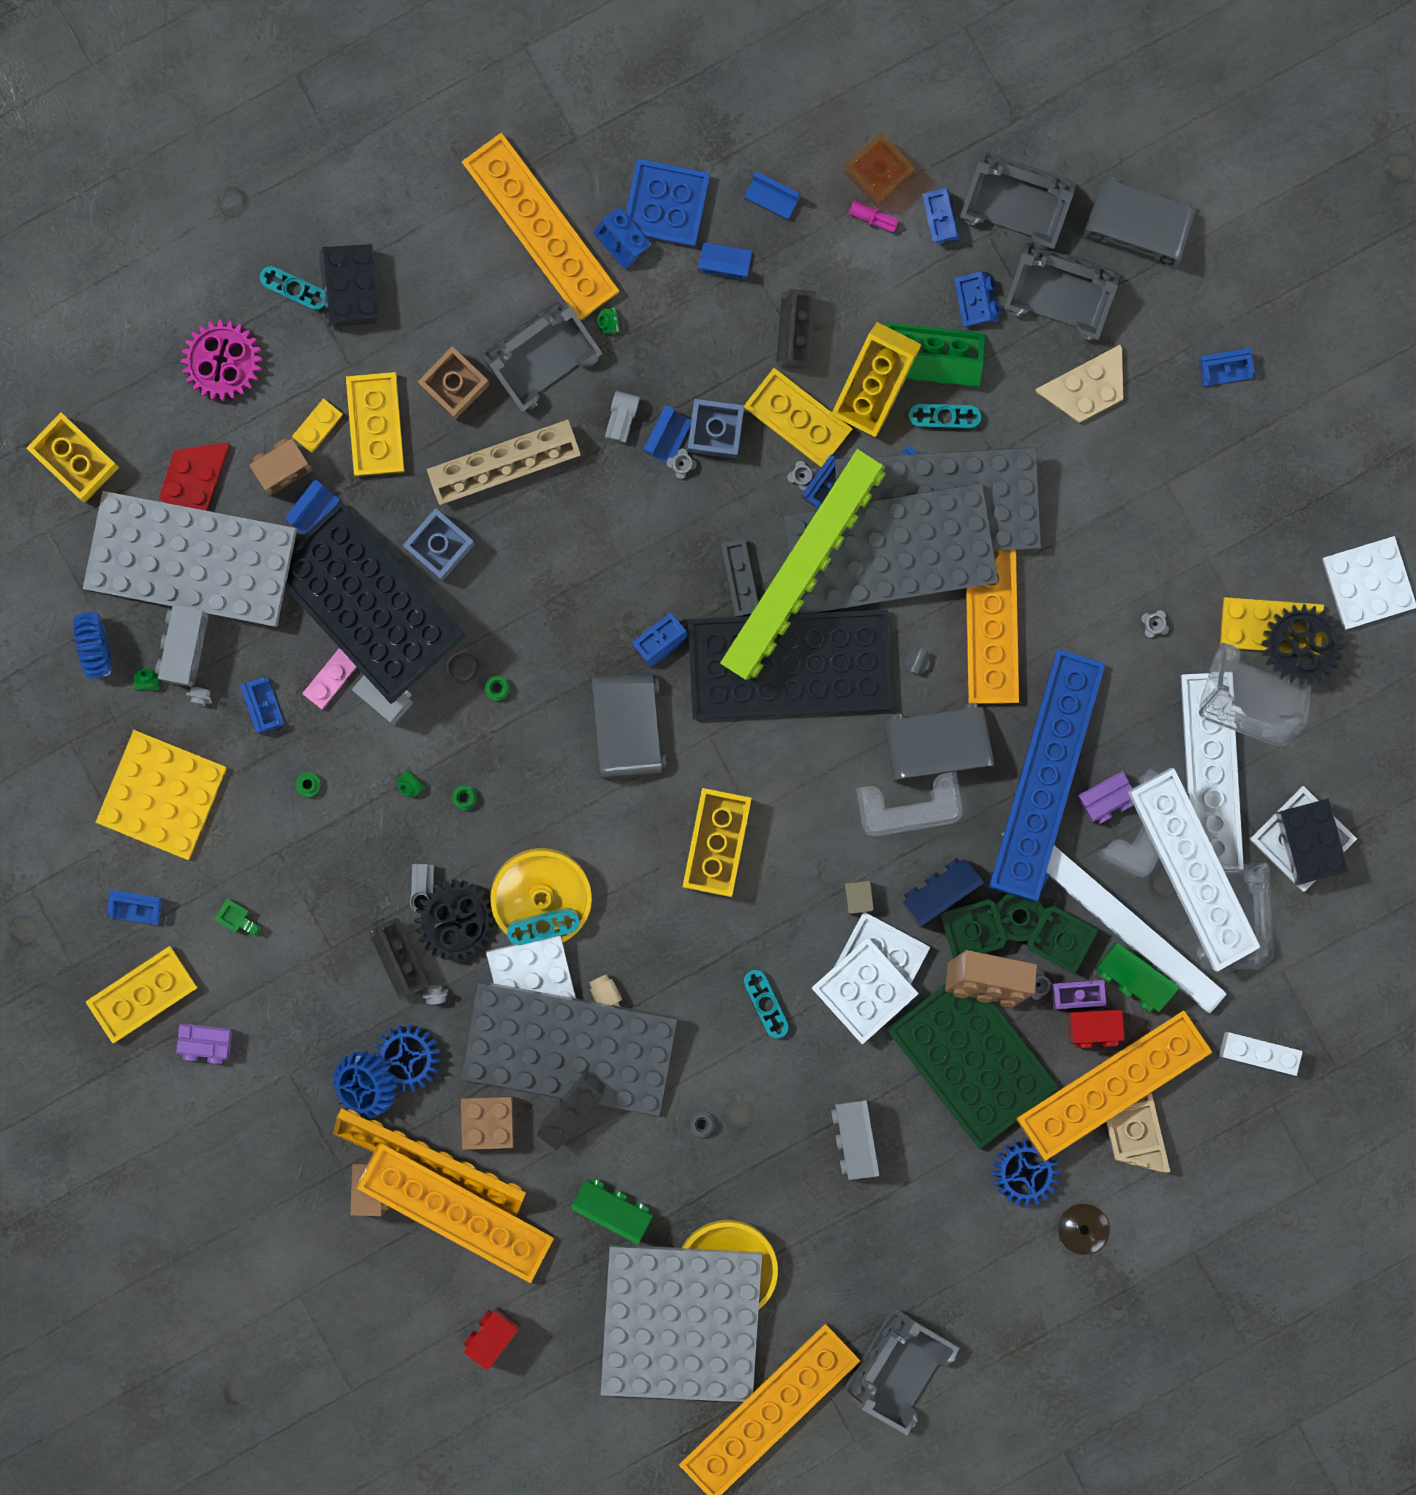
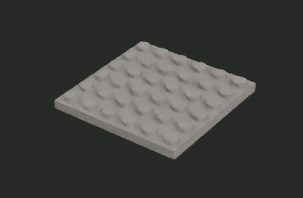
M610 1244L601 1395L744 1402L753 1394L762 1252Z

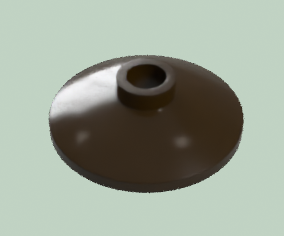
M1077 1204L1068 1208L1061 1216L1058 1233L1060 1240L1070 1251L1077 1254H1091L1099 1250L1106 1242L1109 1226L1105 1215L1098 1208L1089 1204ZM1082 1225H1087L1089 1227V1232L1087 1234L1080 1233V1227Z

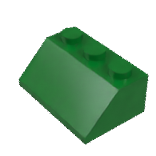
M1112 943L1095 967L1100 971L1098 973L1099 977L1108 983L1113 980L1120 985L1118 990L1129 998L1132 995L1140 1000L1138 1005L1149 1013L1153 1010L1160 1012L1180 988L1119 943Z
M592 1178L591 1181L586 1179L571 1209L638 1245L653 1217V1214L649 1213L651 1208L638 1201L636 1205L626 1201L628 1196L620 1191L609 1192L604 1189L606 1184L595 1178Z

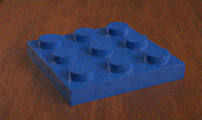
M637 159L626 215L646 238L695 247L710 173Z

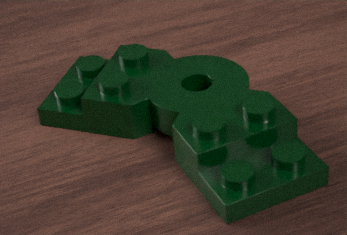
M1008 893L1002 896L997 904L989 899H985L940 913L953 959L966 950L986 953L1003 948L1007 939L1026 941L1031 952L1072 974L1076 973L1098 932L1096 928L1055 906L1043 908L1039 899L1037 902H1033ZM1016 909H1022L1026 913V919L1022 923H1016L1013 920L1012 915Z

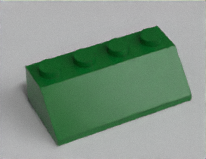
M886 322V327L921 344L906 378L916 381H934L942 384L980 386L985 333Z

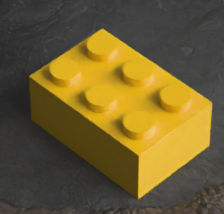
M61 412L26 448L84 503L119 468Z

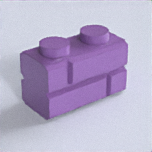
M1123 771L1077 796L1091 823L1097 820L1100 824L1112 817L1110 812L1119 808L1122 812L1134 805L1128 794V791L1133 788Z
M1104 980L1051 984L1053 1009L1106 1005Z
M181 1023L179 1025L176 1054H183V1060L197 1061L198 1056L208 1057L207 1062L222 1064L223 1059L227 1060L230 1057L233 1029Z

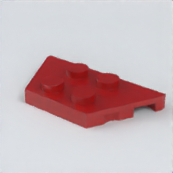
M219 443L174 450L158 498L164 503L208 511L230 445L228 443Z

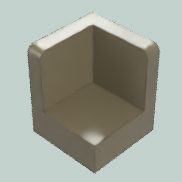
M870 881L844 884L848 914L873 910Z

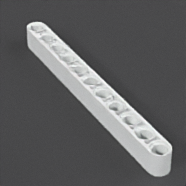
M1053 846L1046 871L1050 875L1049 877L1171 982L1180 987L1208 1013H1211L1227 994L1058 848Z

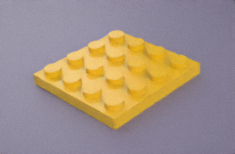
M133 730L95 823L190 860L227 767Z

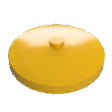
M535 848L516 854L499 869L491 888L492 912L497 924L506 935L508 925L514 920L563 908H572L579 916V926L572 933L560 935L563 943L582 928L591 909V888L584 870L570 856L553 849ZM569 915L564 916V921L557 922L556 917L552 918L555 929H559L557 923L565 922L569 926L571 921L574 920L570 919ZM542 920L536 924V929L539 932H547L551 925L548 921ZM532 923L528 924V930H530V935H534L532 931ZM516 927L515 932L512 934H516L519 938L522 937V932L524 931H521L520 927Z
M736 1220L714 1221L693 1232L682 1246V1248L762 1252L759 1309L771 1297L778 1277L777 1259L768 1239L755 1227Z

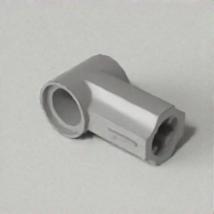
M616 390L610 412L612 413L605 438L619 443H626L632 419L635 418L638 410L639 396Z
M412 864L410 906L415 912L418 909L415 905L416 898L420 895L427 897L426 891L433 893L434 865Z

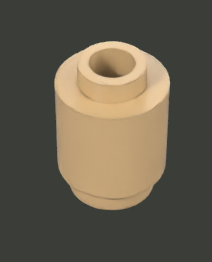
M607 974L589 982L591 986L590 992L595 1002L620 1007L618 1002L622 1001L621 995L613 979H609Z

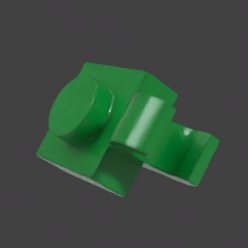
M228 898L214 919L235 933L241 927L250 934L257 936L261 930L260 926L246 919L250 913L248 910Z

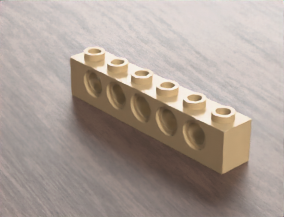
M568 420L434 466L427 469L437 501L441 505L575 458L581 454Z

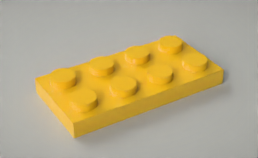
M775 368L772 369L744 405L746 411L820 468L828 457L835 453L853 429L841 419L831 415V411Z
M396 372L346 376L354 476L405 472Z
M1224 597L1220 648L1264 651L1268 647L1262 646L1261 643L1264 640H1268V638L1263 636V632L1271 631L1267 624L1268 622L1276 623L1273 618L1275 614L1283 617L1282 610L1285 608L1291 613L1293 605L1297 607L1298 611H1301L1303 604H1306L1307 611H1311L1313 606H1316V614H1320L1324 610V605ZM1294 623L1292 625V629L1296 633L1305 632L1302 624ZM1283 633L1285 637L1291 638L1288 633ZM1316 636L1314 637V643L1319 647L1322 644V637ZM1302 641L1299 643L1298 648L1302 650L1306 647L1307 642ZM1283 643L1279 645L1280 652H1292L1288 644Z
M169 946L85 1002L112 1044H114L198 989L173 948Z

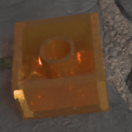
M882 132L844 167V173L877 208L909 180L915 172L912 164Z

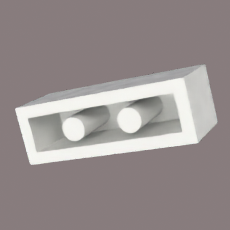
M1225 1032L1219 1057L1297 1076L1302 1051Z

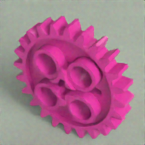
M222 320L218 321L217 327H214L212 322L209 321V329L205 330L200 325L201 333L199 335L195 332L191 333L194 341H185L190 348L182 350V353L187 358L182 359L181 363L188 365L182 372L184 374H191L186 381L188 383L196 382L193 389L197 391L202 388L201 395L203 397L210 392V397L213 401L217 395H220L221 400L224 402L228 394L235 400V392L238 391L244 396L242 388L252 389L249 381H258L254 372H261L262 369L256 363L262 362L263 359L255 354L259 353L261 348L253 347L257 342L256 338L248 340L251 334L249 330L241 333V324L233 329V322L230 320L226 327ZM228 339L229 342L224 352L227 363L223 362L221 364L220 379L218 382H215L220 367L216 360L222 358L223 344ZM216 340L219 342L218 348L213 352L206 349L208 342ZM234 346L243 347V352L238 357L231 356V349ZM204 365H212L213 371L210 375H201V368ZM229 370L237 371V377L233 381L225 380V374Z

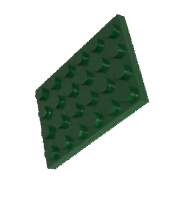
M945 983L886 1030L980 1150L1016 1122L1019 1116L1035 1107L1059 1087L993 1002H979L977 998L970 996L967 998L955 997L954 993L945 991Z

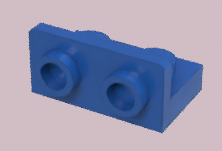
M617 208L604 217L593 232L624 270L629 268L640 253L651 245L650 241L621 208Z
M980 271L954 278L963 327H971L986 322H999L1000 305L995 299L994 294L996 283L990 273Z

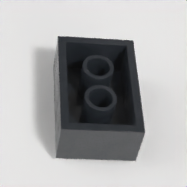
M372 244L322 247L319 256L326 327L376 324L379 319Z
M1329 798L1276 812L1295 885L1349 872Z

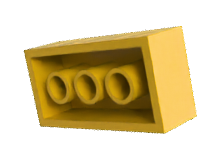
M876 322L867 336L831 415L876 437L886 421L921 344Z
M702 788L683 888L732 897L751 804L750 797Z

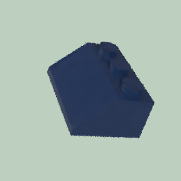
M958 858L954 859L945 866L947 871L939 876L936 872L924 880L927 884L920 890L914 887L904 894L906 900L902 903L919 927L984 883L966 859L959 861Z

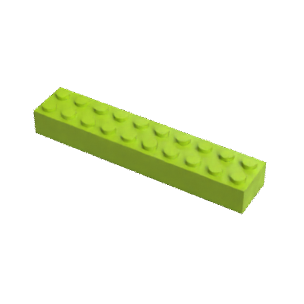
M858 449L855 451L720 664L745 680L750 679V677L756 678L763 667L760 663L764 656H770L777 645L773 641L778 634L783 635L789 627L790 622L787 621L791 613L797 614L804 601L801 598L805 591L810 593L818 580L814 577L819 570L824 572L830 563L831 558L828 557L832 549L838 550L845 537L841 535L846 527L849 529L853 527L859 517L855 513L860 506L865 508L872 495L869 491L873 485L879 486L886 474L883 472L885 467Z

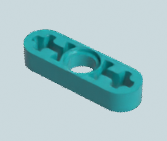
M268 266L261 271L260 282L266 289L312 311L324 309L323 289L274 266ZM275 272V277L278 280L283 281V277H287V279L283 282L282 290H278L280 284L273 281L271 284H267L268 280L265 276ZM292 282H297L301 286L300 293L295 296L287 292V287ZM306 287L310 288L307 292L312 296H316L319 293L320 298L323 300L322 303L317 302L314 306L312 305L313 301L306 296L304 301L300 300L305 295Z
M917 404L910 409L908 419L910 424L916 428L971 430L979 425L981 413L978 408L969 405ZM930 409L935 410L933 415L934 423H929L931 418H923L922 422H917V418L913 417V414H917L918 410H922L924 415H930ZM942 410H947L952 415V420L947 424H943L938 420L937 415ZM955 410L960 411L959 416H965L968 411H971L972 416H976L977 419H974L972 424H967L966 419H959V424H954L956 420Z
M563 908L514 920L507 928L508 939L515 945H523L572 933L579 926V916L574 909ZM569 915L570 919H574L569 926L565 922L557 923L559 929H555L552 918L556 917L557 922L564 921V916ZM545 920L551 926L547 932H539L536 929V924L539 921ZM532 923V931L534 935H530V930H528V924ZM516 927H520V930L524 931L522 932V937L518 938L516 934H512L515 932Z
M752 970L746 974L744 985L766 1032L773 1038H781L788 1031L786 1018L764 973L759 970ZM752 974H755L756 977L761 976L763 980L759 983L761 989L763 990L767 987L769 991L768 993L760 994L756 999L753 996V993L757 992L756 987L749 986L748 984ZM762 997H770L773 1000L774 1005L770 1011L765 1012L759 1008V1000ZM778 1010L780 1015H776L775 1018L778 1023H784V1026L781 1028L782 1032L780 1034H777L776 1031L771 1032L770 1027L773 1026L770 1018L765 1021L763 1016L771 1015Z

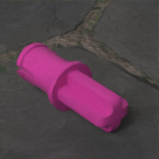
M854 200L848 214L868 222L869 226L873 224L891 233L895 231L898 225V219L878 211L877 207L873 209L857 202V200Z

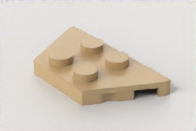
M1121 345L1035 389L1036 394L1048 400L1060 411L1065 412L1078 424L1123 400Z
M1151 1092L1106 1122L1115 1161L1162 1173H1170Z

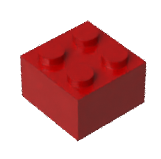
M1122 1010L1067 1013L1069 1043H1075V1048L1093 1047V1042H1100V1046L1103 1047L1118 1046V1041L1124 1040Z
M497 1307L493 1312L488 1309L478 1323L482 1326L478 1333L473 1330L463 1343L467 1347L463 1353L487 1371L521 1326Z

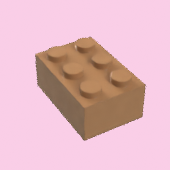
M966 950L948 962L945 991L954 993L953 995L959 998L970 996L977 998L979 1002L989 1003L995 1001L1000 1002V1005L1003 1007H1015L1035 994L1037 965Z

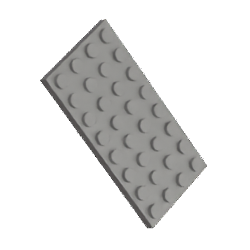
M102 491L83 589L167 606L179 605L203 610L208 614L277 627L297 529Z

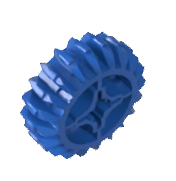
M95 611L75 615L73 620L75 643L85 676L89 679H100L110 675L112 670L111 655L100 615Z
M412 1024L407 1025L406 1032L403 1031L402 1025H397V1034L390 1028L388 1029V1033L391 1036L389 1039L385 1035L380 1036L385 1044H375L377 1049H381V1053H376V1057L384 1058V1066H402L407 1079L394 1076L392 1081L397 1086L398 1083L401 1084V1092H406L408 1084H410L411 1091L414 1092L416 1091L415 1083L418 1082L419 1086L424 1088L423 1078H426L429 1082L433 1080L432 1076L428 1074L429 1071L438 1073V1069L432 1067V1064L441 1063V1059H433V1054L440 1053V1049H431V1046L435 1045L437 1041L434 1039L427 1042L426 1039L430 1036V1033L426 1032L421 1036L422 1027L418 1026L415 1033H413ZM406 1037L418 1040L425 1050L419 1052L412 1051ZM399 1039V1053L395 1057L386 1059L388 1048L395 1040ZM404 1051H409L408 1054L412 1055L419 1054V1057L409 1061V1068L408 1065H404L405 1062H394L395 1059L404 1056ZM427 1057V1063L423 1072L415 1077V1062Z
M367 1051L354 1052L340 1061L335 1067L336 1072L332 1075L336 1080L332 1086L337 1088L334 1095L339 1096V1104H344L346 1111H356L364 1119L376 1118L385 1113L394 1103L392 1099L397 1095L393 1091L397 1084L392 1082L395 1075L389 1073L390 1066H384V1058L377 1059L376 1053L369 1054Z
M1023 1138L1022 1146L1019 1147L1018 1142L1013 1140L1014 1149L1011 1150L1008 1145H1004L1003 1148L1007 1154L1004 1156L1000 1152L997 1153L1002 1162L993 1161V1166L1000 1167L999 1171L991 1172L992 1176L1000 1177L993 1184L994 1186L1003 1185L998 1193L1002 1195L1007 1191L1008 1195L1005 1198L1007 1202L1011 1201L1014 1196L1016 1197L1014 1201L1016 1206L1020 1205L1021 1199H1024L1025 1207H1029V1199H1033L1034 1204L1039 1205L1038 1196H1041L1046 1201L1048 1196L1044 1192L1046 1190L1050 1193L1055 1192L1049 1186L1050 1183L1059 1184V1180L1052 1178V1174H1060L1059 1169H1052V1166L1058 1164V1160L1049 1161L1048 1159L1040 1164L1030 1165L1024 1158L1023 1152H1033L1041 1158L1033 1144L1031 1143V1146H1028L1027 1139ZM1015 1155L1017 1158V1169L1005 1176L1006 1166ZM1023 1165L1027 1169H1036L1032 1171V1174H1029L1031 1176L1029 1178L1030 1184L1025 1177L1017 1176L1022 1171ZM1046 1170L1044 1183L1036 1190L1034 1178L1038 1173ZM1023 1181L1029 1193H1018L1008 1183Z

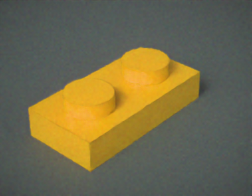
M323 398L293 434L292 438L310 453H313L343 417V414Z

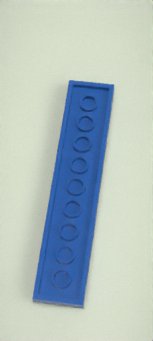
M1060 649L1056 650L989 882V888L1033 902L1038 901L1105 663Z

